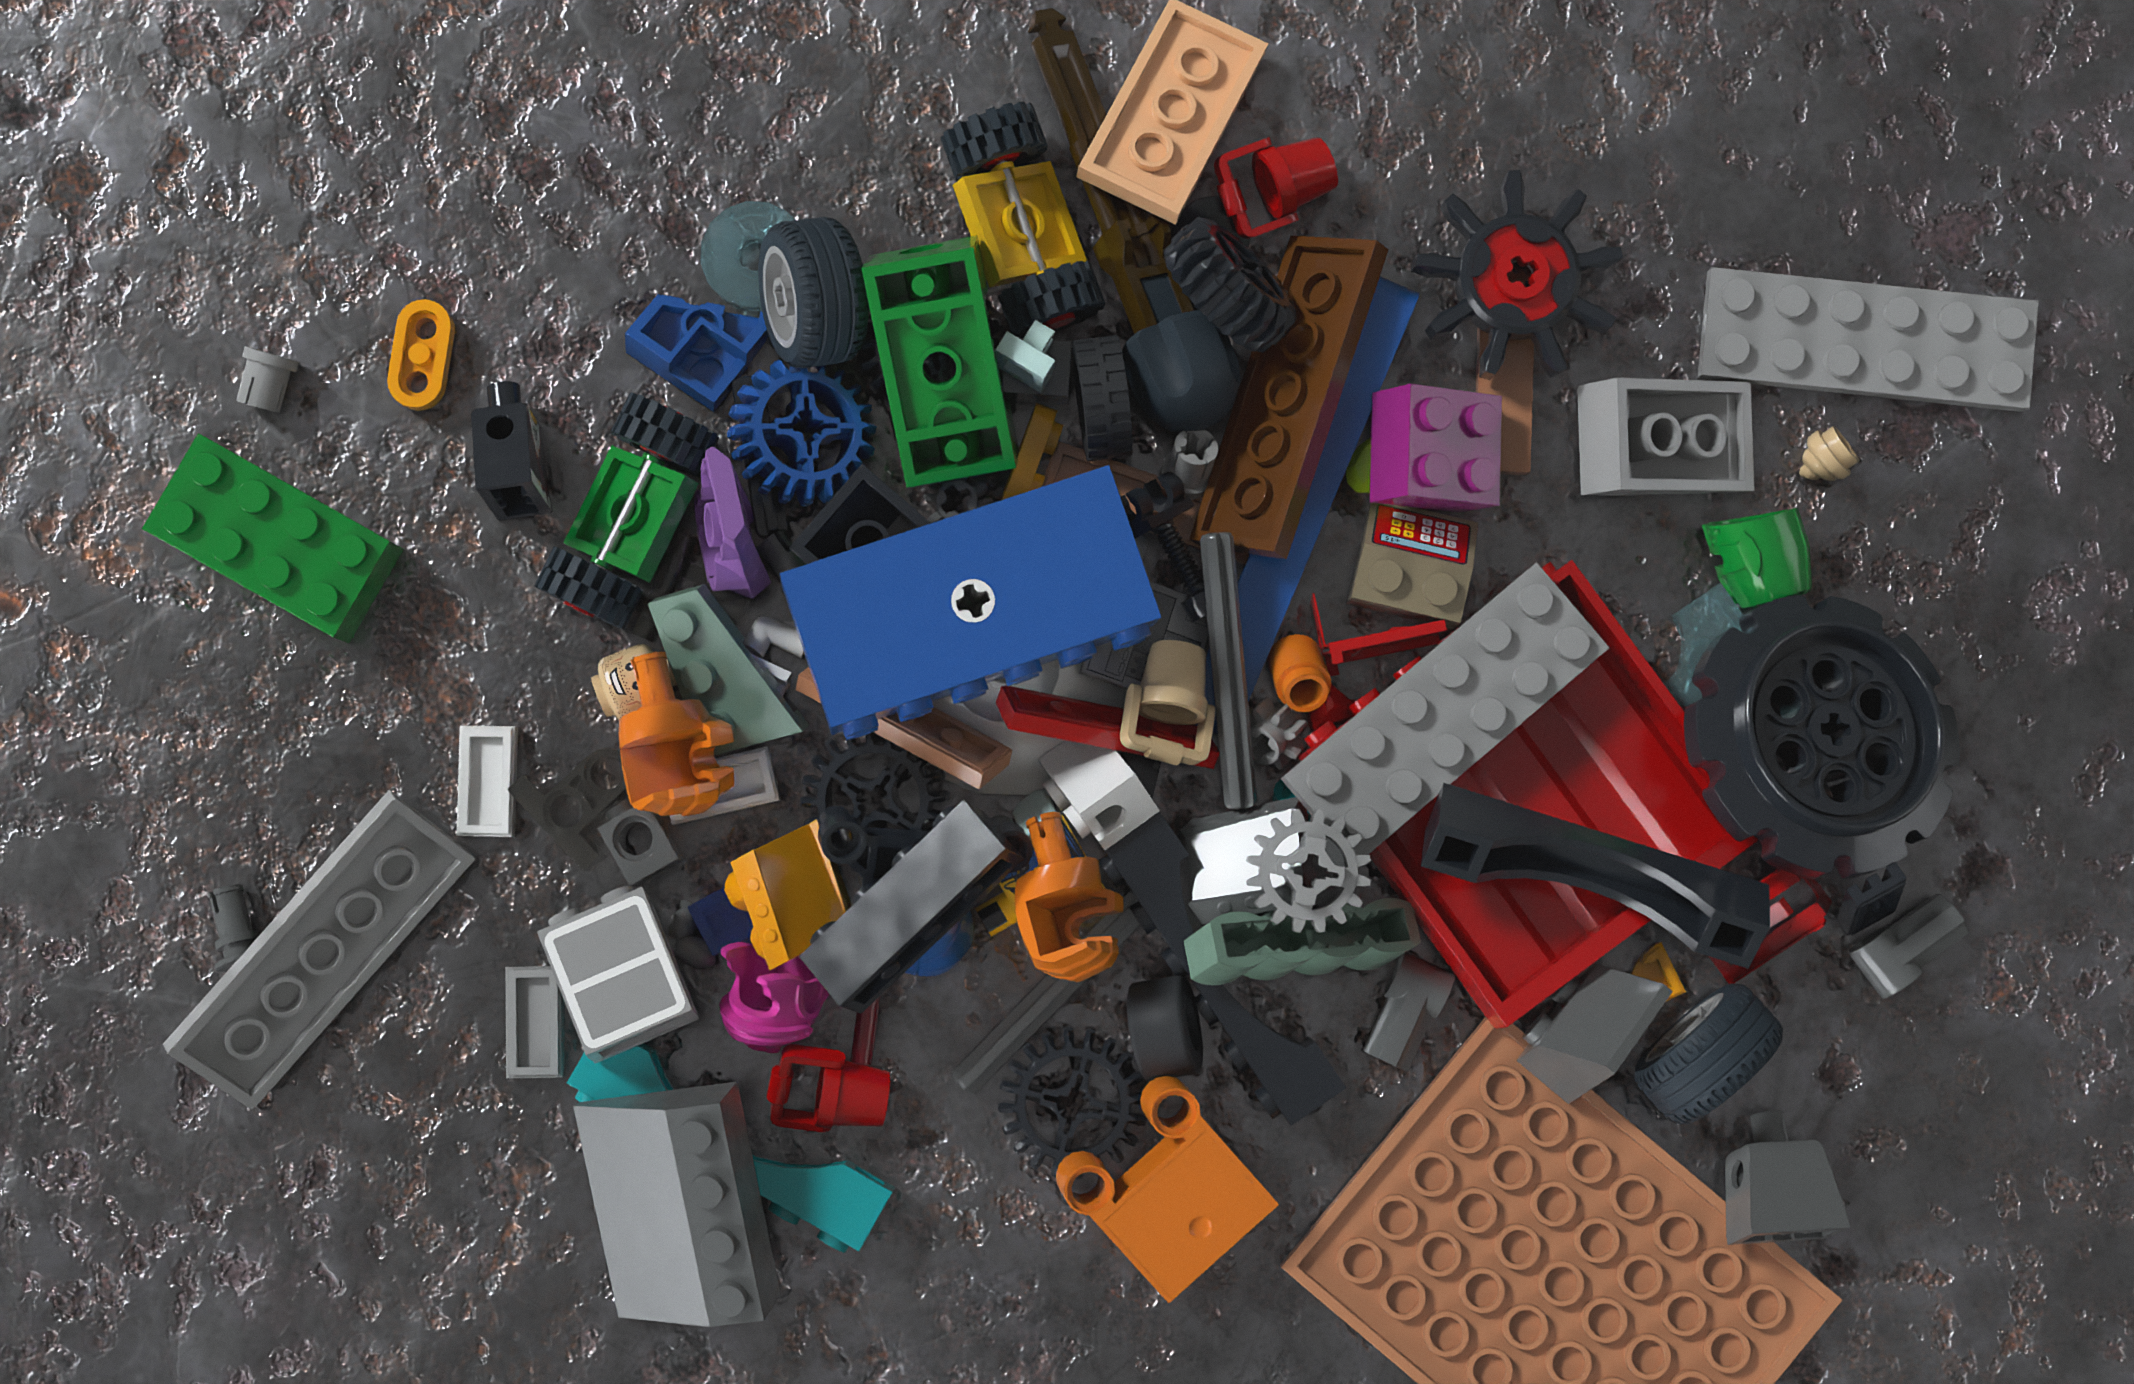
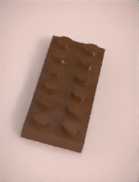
M1290 236L1277 277L1279 283L1288 291V296L1294 301L1298 319L1277 345H1272L1264 353L1251 352L1189 540L1201 546L1200 539L1202 535L1214 532H1229L1234 537L1235 552L1287 559L1389 250L1378 240Z

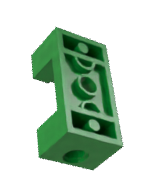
M978 235L869 255L861 269L906 488L1016 468L1019 445L1010 399L1004 398L985 301L988 286ZM944 352L954 359L956 373L947 381H935L925 372V359L932 353Z

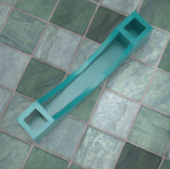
M645 1043L596 1064L584 1052L567 1081L568 1085L579 1090L575 1096V1099L579 1102L675 1090L666 1076L657 1050ZM752 1154L760 1195L772 1201L768 1210L794 1225H797L800 1219L807 1221L820 1229L816 1236L819 1240L843 1253H846L849 1246L857 1251L862 1248L896 1188L849 1160L824 1164H795Z

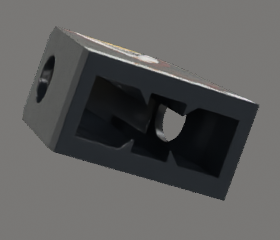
M511 381L492 383L487 386L488 407L477 408L471 413L476 490L498 521L552 513L540 424L528 404L521 402L520 385Z

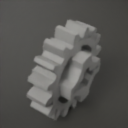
M1300 809L1291 810V824L1285 826L1277 817L1271 819L1269 822L1274 835L1269 838L1265 835L1256 834L1253 839L1263 850L1260 855L1246 856L1245 860L1248 864L1258 867V875L1245 880L1246 886L1261 887L1263 894L1254 902L1255 906L1262 908L1272 904L1275 909L1270 921L1277 925L1287 915L1292 917L1291 926L1294 932L1301 933L1306 920H1311L1316 932H1325V917L1331 916L1339 924L1345 923L1347 920L1342 907L1348 904L1360 908L1363 902L1353 893L1355 887L1370 886L1371 879L1358 874V866L1365 865L1371 861L1370 855H1356L1353 850L1361 841V835L1356 833L1344 837L1341 832L1346 820L1342 817L1336 818L1329 826L1324 824L1325 816L1322 809L1314 810L1310 822H1305ZM1303 832L1300 846L1286 856L1274 854L1278 846L1285 839L1296 833ZM1326 837L1340 850L1345 867L1335 865L1326 853ZM1308 854L1313 856V865L1322 868V871L1332 873L1333 877L1310 879L1308 887L1302 886V876L1294 874V870L1284 869L1282 865L1304 863L1307 860ZM1270 874L1282 876L1290 888V905L1275 891ZM1329 886L1341 887V890L1332 901L1320 908L1312 909L1313 905H1315L1317 894Z

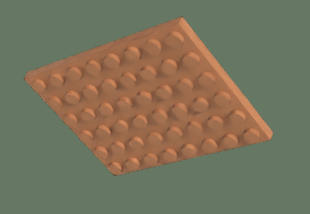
M1486 1017L1280 1264L1284 1271L1418 1384H1775L1842 1302L1838 1295L1774 1242L1728 1245L1726 1238V1202L1592 1089L1571 1103H1566L1516 1061L1529 1044L1522 1038L1524 1032L1513 1023L1507 1028L1494 1029Z

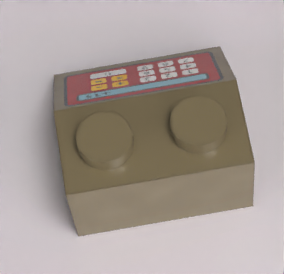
M1370 502L1346 604L1423 623L1445 619L1446 628L1453 630L1461 623L1474 566L1478 522L1415 507Z

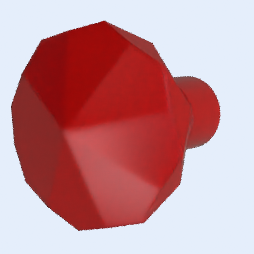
M1331 682V689L1326 701L1319 708L1308 712L1310 729L1317 730L1329 720H1332L1335 725L1350 720L1355 715L1349 709V706L1357 700L1350 699Z

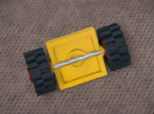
M1018 102L1015 105L1007 103L1003 104L999 109H995V107L986 109V113L981 115L975 113L968 117V121H959L953 125L952 129H947L943 133L944 136H941V142L956 183L952 186L970 236L978 235L989 288L1013 283L1010 288L1004 289L998 295L1011 334L1018 338H1024L1035 320L1052 330H1063L1069 328L1068 325L1084 321L1085 317L1094 316L1098 311L1105 308L1106 303L1092 265L1086 259L1052 163L1047 161L1027 165V161L1036 160L1041 156V153L1047 151L1048 147L1033 104L1030 102L1027 104L1025 102Z

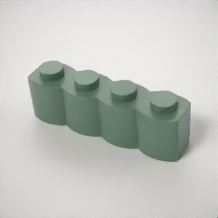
M1397 898L1375 900L1363 908L1345 904L1342 910L1347 921L1339 924L1331 916L1325 917V932L1320 933L1315 931L1311 920L1305 921L1301 933L1292 931V917L1288 915L1278 925L1270 921L1274 910L1262 917L1240 911L1225 913L1214 918L1184 940L1191 980L1205 985H1222L1232 982L1242 975L1256 980H1273L1283 977L1293 970L1306 975H1323L1333 972L1343 965L1355 970L1377 969L1411 950L1421 942L1414 908L1408 901Z

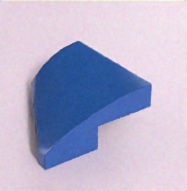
M658 294L625 332V348L628 355L714 412L732 390V382L741 378L769 335L761 311L759 318L725 312V305L708 302L701 305H692L679 297Z

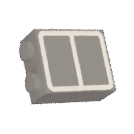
M632 886L614 889L600 898L602 904L583 912L579 908L562 911L548 920L550 926L537 931L585 1055L595 1064L700 1019L652 900L643 887L633 890Z

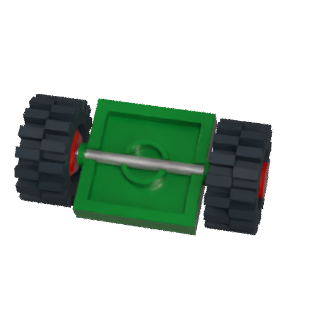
M633 392L629 393L610 432L621 441L644 453L640 457L611 445L563 542L567 546L592 557L590 560L592 563L553 546L534 585L541 591L563 601V604L589 617H597L625 630L644 590L611 573L613 568L615 567L650 583L699 484L688 476L664 467V465H672L678 470L700 477L702 459L705 458L706 450L712 446L715 447L720 438L715 432L708 430L704 425L694 422L693 419L676 410Z

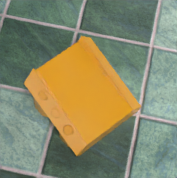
M817 819L730 862L733 872L728 875L725 881L724 891L732 906L749 912L753 923L750 941L757 954L766 960L770 971L800 956L811 945L810 939L820 927L831 921H837L852 906L837 863L830 861L822 851L818 841L819 825Z

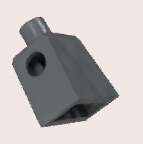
M1765 1111L1751 1115L1750 1121L1754 1143L1746 1144L1727 1154L1725 1160L1727 1244L1819 1240L1849 1229V1218L1823 1144L1818 1140L1789 1141L1783 1111Z

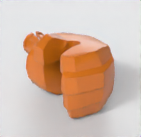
M652 652L636 656L630 661L634 669L642 707L621 717L618 732L622 770L629 802L635 809L654 812L660 816L677 814L690 816L704 813L718 801L720 796L734 787V769L728 766L720 767L714 757L716 746L735 741L733 726L711 716L700 700L675 699L666 660V652Z
M1047 812L1040 814L1042 820L1038 822L1035 816L1025 822L1030 832L1039 867L1017 879L1015 886V914L1021 937L1035 968L1058 979L1081 982L1112 967L1118 957L1119 948L1118 939L1113 936L1081 939L1079 935L1080 925L1082 922L1095 916L1122 913L1124 898L1117 892L1102 888L1100 865L1097 858H1071L1061 821V813Z

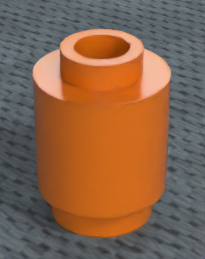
M1300 634L1289 635L1278 640L1271 647L1267 656V665L1278 698L1283 704H1287L1291 709L1298 712H1310L1319 708L1326 701L1331 689V677L1319 645L1312 638Z

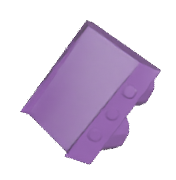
M712 446L706 450L705 458L702 459L701 490H696L694 499L697 535L707 581L712 591L731 590L753 599L771 581L754 545L750 524L754 521L752 507L731 460Z

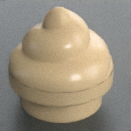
M1832 426L1824 433L1821 430H1817L1808 437V448L1802 455L1804 465L1800 468L1799 474L1801 477L1810 480H1818L1819 478L1827 481L1842 480L1851 474L1850 468L1859 462V458L1842 433L1835 426Z

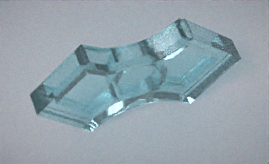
M1721 583L1672 615L1680 635L1681 653L1673 676L1664 685L1683 711L1688 705L1702 698L1701 691L1692 683V675L1709 644L1716 636L1731 627L1741 631L1739 619L1743 614Z

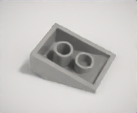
M1613 378L1577 386L1581 495L1640 496L1755 491L1751 382Z

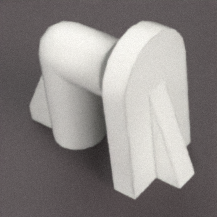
M761 616L754 621L743 644L762 670L768 668L779 683L776 689L783 697L791 685V672L763 659L769 645L772 644L800 658H803L805 654L794 621L780 622L769 616Z

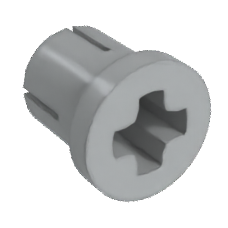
M245 346L242 357L247 358L236 401L280 413L291 371L297 372L299 361Z
M1206 430L1182 431L1177 435L1172 451L1164 458L1160 468V475L1168 471L1176 474L1184 485L1185 499L1190 497L1191 500L1204 496L1218 454L1216 440L1214 441V437Z

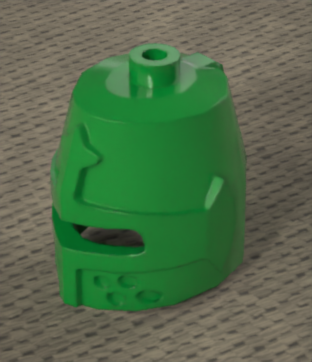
M1798 507L1715 521L1702 525L1710 553L1720 555L1723 559V564L1714 566L1718 580L1734 603L1739 604L1741 608H1757L1775 599L1806 594L1812 589L1810 544Z

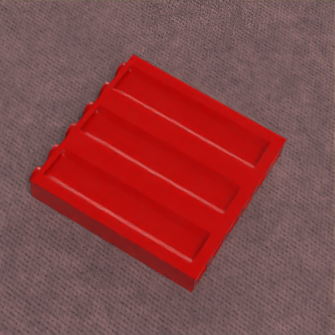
M1570 560L1558 570L1550 561L1542 569L1609 646V649L1450 785L1718 869L1722 868L1757 842L1758 839L1752 836L1739 842L1716 819L1702 796V791L1710 783L1709 775L1703 768L1692 767L1688 760L1684 737L1683 709L1574 561ZM1447 635L1445 638H1443L1442 640H1440V641H1439L1438 643H1436V644L1439 645V644H1440L1443 640H1445L1449 635ZM1418 656L1393 674V677L1396 680L1399 679L1422 658ZM1375 687L1350 705L1349 709L1356 715L1380 695L1379 691ZM1329 720L1304 738L1310 749L1298 757L1300 761L1339 729L1332 720ZM1438 795L1368 854L1399 898L1408 901L1412 905L1417 923L1494 1029L1510 1026L1651 921L1647 916L1616 900L1587 889L1559 882L1514 878L1473 883L1422 867L1421 860L1426 823Z

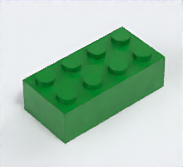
M200 433L195 437L142 527L144 531L331 637L346 643H350L404 550L402 547Z

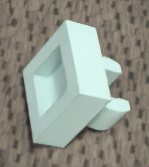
M1037 320L1034 321L1023 340L1007 331L995 350L998 368L1042 393L1053 375L1055 360L1046 355L1054 340L1052 336L1055 331Z

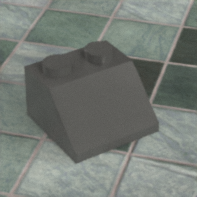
M1596 964L1580 977L1575 976L1553 993L1551 998L1558 1004L1549 1016L1543 1012L1526 1030L1522 1038L1529 1044L1516 1061L1569 1104L1617 1072L1673 991L1665 984Z

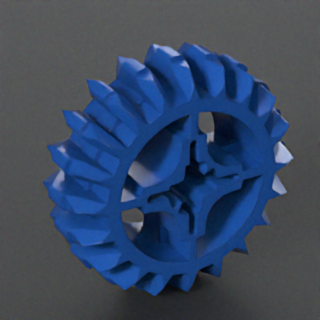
M777 360L770 365V374L759 369L751 376L753 386L743 385L739 389L737 396L743 404H734L729 410V416L741 424L731 426L727 431V437L734 441L743 442V445H740L731 453L733 460L740 461L748 458L751 463L742 472L743 478L746 480L751 479L757 473L764 478L759 485L758 491L760 494L766 495L774 486L779 487L778 501L780 503H788L795 491L798 501L803 507L813 503L815 494L823 503H827L834 496V488L839 491L861 464L865 466L861 459H869L874 454L875 448L863 439L872 437L876 433L877 426L862 422L861 420L872 411V404L862 403L857 405L854 398L861 392V385L855 384L846 390L840 384L845 378L844 370L838 369L831 377L825 376L826 365L812 367L810 372H808L807 368L790 366L788 369L782 360ZM790 392L791 402L786 406V417L776 418L771 423H762L763 411L768 400L778 394ZM815 398L822 401L835 417H829L821 413L816 406ZM798 422H800L802 431L811 432L812 436L807 441H804V436L801 432L791 429ZM833 440H841L840 452L834 465L829 469L814 472L813 462L819 458V446L828 445ZM768 446L782 449L788 456L790 467L779 461Z

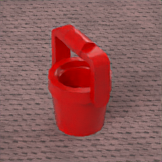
M1270 137L1224 153L1216 158L1214 170L1220 183L1216 187L1227 217H1232L1240 237L1245 239L1253 238L1299 220L1297 212L1294 213L1297 208L1336 189L1338 186V173L1335 161L1327 144L1321 138L1316 137L1274 147L1271 146L1272 142ZM1254 152L1252 155V170L1257 190L1269 213L1274 218H1278L1253 229L1246 213L1248 209L1238 181L1234 179L1228 163L1230 160Z
M789 1044L782 1049L779 1065L774 1066L771 1070L766 1096L767 1100L771 1103L770 1120L772 1124L778 1127L814 1132H828L832 1126L882 1127L888 1106L890 1072L846 1061L845 1054L839 1050ZM792 1063L820 1067L814 1112L783 1108L784 1104L788 1102L794 1075L791 1069Z

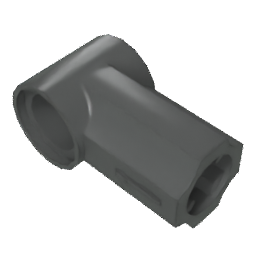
M1935 894L1892 926L1889 924L1867 935L1855 944L1848 953L1879 996L1884 999L1911 984L1922 974V966L1968 934L1969 931L1966 928L1965 920L1954 905L1949 903L1942 894Z
M1406 952L1402 954L1388 980L1384 991L1385 1003L1363 1051L1408 1072L1431 1019L1435 1020L1438 1017L1450 994L1455 974L1411 953Z

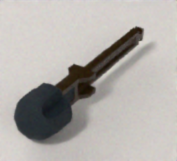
M1053 8L1036 10L1031 17L1028 33L1038 32L1039 36L1032 41L1031 47L1070 144L1069 150L1078 170L1083 157L1107 114L1074 31L1066 32L1060 28L1065 22L1066 17ZM1082 180L1102 231V236L1093 246L1094 253L1100 267L1113 278L1134 335L1123 346L1122 355L1126 376L1136 400L1152 421L1171 432L1201 431L1222 421L1233 407L1240 384L1238 359L1228 335H1223L1220 329L1212 322H1209L1200 310L1194 311L1189 297L1182 293L1180 285L1172 279V274L1166 267L1164 250L1172 242L1171 230L1167 220L1154 214L1149 216L1146 210Z

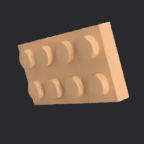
M1169 0L1083 157L1076 177L1176 225L1266 53L1268 43L1178 0Z

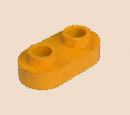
M420 299L409 303L398 315L395 327L387 384L391 395L397 402L415 411L427 410L438 404L443 398L447 386L455 325L451 315L435 301ZM427 322H434L437 327L435 335L429 339H422L419 334L421 326ZM419 375L427 376L428 385L426 389L419 393L412 392V380Z
M1038 403L1035 404L1019 446L1017 467L1010 471L1001 500L1042 487L1045 476L1036 473L1043 452L1053 455L1063 429V424L1054 421L1057 410Z

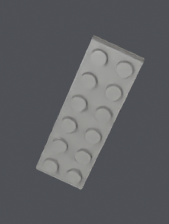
M1711 267L1707 271L1697 378L1717 381L1751 382V384L2024 412L2030 409L2039 301Z
M1536 562L1280 779L1311 815L1315 809L1324 810V824L1329 826L1338 817L1345 819V825L1341 834L1347 837L1359 833L1362 839L1353 850L1356 855H1368L1440 793L1443 783L1451 784L1608 650L1609 646Z
M388 790L163 1043L167 1054L253 1110L475 860L474 856L455 839L392 791Z

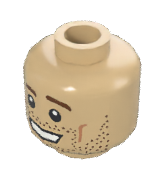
M637 644L606 656L598 663V675L591 677L606 717L615 715L620 720L622 716L642 707L634 669L631 666L630 660L636 656L652 653L653 650L648 645ZM667 658L666 660L673 687L677 685V682L675 680L673 671Z

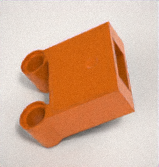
M1161 1076L1153 1079L1146 1085L1142 1091L1140 1101L1141 1109L1154 1129L1165 1138L1115 1182L1100 1158L1093 1153L1085 1151L1073 1152L1064 1157L1058 1165L1056 1180L1070 1208L1079 1214L1089 1215L1159 1294L1170 1303L1279 1204L1201 1116L1200 1105L1187 1086L1175 1077ZM1174 1095L1182 1097L1183 1104L1176 1115L1170 1118L1158 1117L1159 1105L1165 1098ZM1086 1172L1098 1174L1097 1184L1091 1191L1082 1194L1072 1191V1185L1077 1176Z

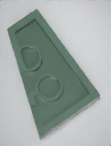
M705 584L657 597L648 603L682 699L700 700L711 716L733 726L735 741L716 746L714 755L803 732L809 726L800 711L797 709L793 712L776 689L779 683L768 668L762 670L744 646V636Z

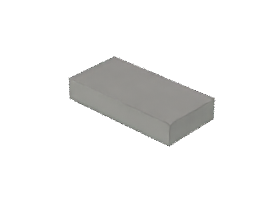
M551 966L505 967L506 1078L565 1077L564 999Z

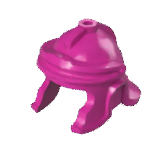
M735 942L721 948L720 953L727 960V966L736 974L730 992L724 995L719 1003L723 1025L732 1039L743 1042L752 1050L774 1054L780 1052L781 1047L811 1035L813 1031L811 1026L814 1024L829 993L799 956L770 971L766 960L757 954L751 943Z

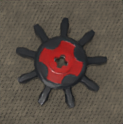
M1509 170L1504 176L1500 190L1503 216L1487 224L1483 223L1474 214L1466 202L1454 193L1451 194L1443 202L1440 210L1447 221L1465 237L1468 243L1463 248L1459 257H1449L1437 253H1422L1415 256L1411 266V272L1427 278L1454 280L1459 303L1440 312L1426 328L1425 332L1430 340L1448 335L1458 325L1470 320L1482 331L1488 333V342L1480 358L1479 377L1487 380L1492 379L1504 363L1508 340L1531 339L1536 348L1541 366L1547 375L1552 378L1561 374L1567 368L1564 352L1553 333L1552 327L1566 316L1579 322L1589 330L1604 334L1612 327L1616 319L1615 316L1603 307L1581 298L1578 292L1581 274L1603 272L1616 265L1623 258L1621 247H1600L1589 252L1576 253L1574 246L1564 234V231L1580 214L1587 195L1579 189L1561 201L1549 221L1525 214V187L1520 170ZM1511 270L1515 274L1523 271L1528 279L1524 284L1521 281L1511 283L1507 275Z

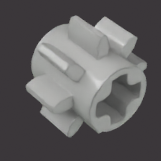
M1265 697L1255 708L1249 710L1253 758L1257 764L1269 765L1274 763L1280 770L1292 758L1296 759L1307 748V742L1300 735L1308 723L1303 719L1300 712L1291 709L1282 702L1273 704L1269 697Z

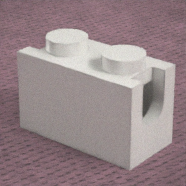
M1065 740L1038 759L1050 776V779L1042 785L1052 800L1063 811L1082 839L1092 833L1104 850H1107L1160 811L1136 774L1116 750Z

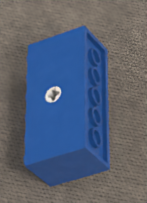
M1109 465L780 573L781 585L831 734L844 732L846 740L855 739L879 730L878 719L896 713L900 722L932 712V708H934L932 701L950 695L954 704L980 697L986 694L985 691L989 689L987 683L1001 678H1005L1007 687L1040 676L1039 673L1043 671L1041 665L1058 660L1061 669L1082 663L1093 658L1092 655L1097 653V646L1111 642L1114 651L1141 643L1146 640L1145 637L1152 635L1150 628L1161 618ZM969 596L972 604H983L977 618H973L969 610H958L963 597Z

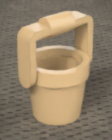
M1160 640L1151 645L1141 684L1131 683L1126 692L1120 730V741L1124 747L1143 752L1146 758L1175 766L1180 763L1195 765L1207 759L1210 753L1215 706L1208 704L1205 697L1206 652L1203 648L1192 643L1177 640ZM1138 714L1144 718L1166 724L1191 725L1198 723L1194 750L1173 741L1136 734Z

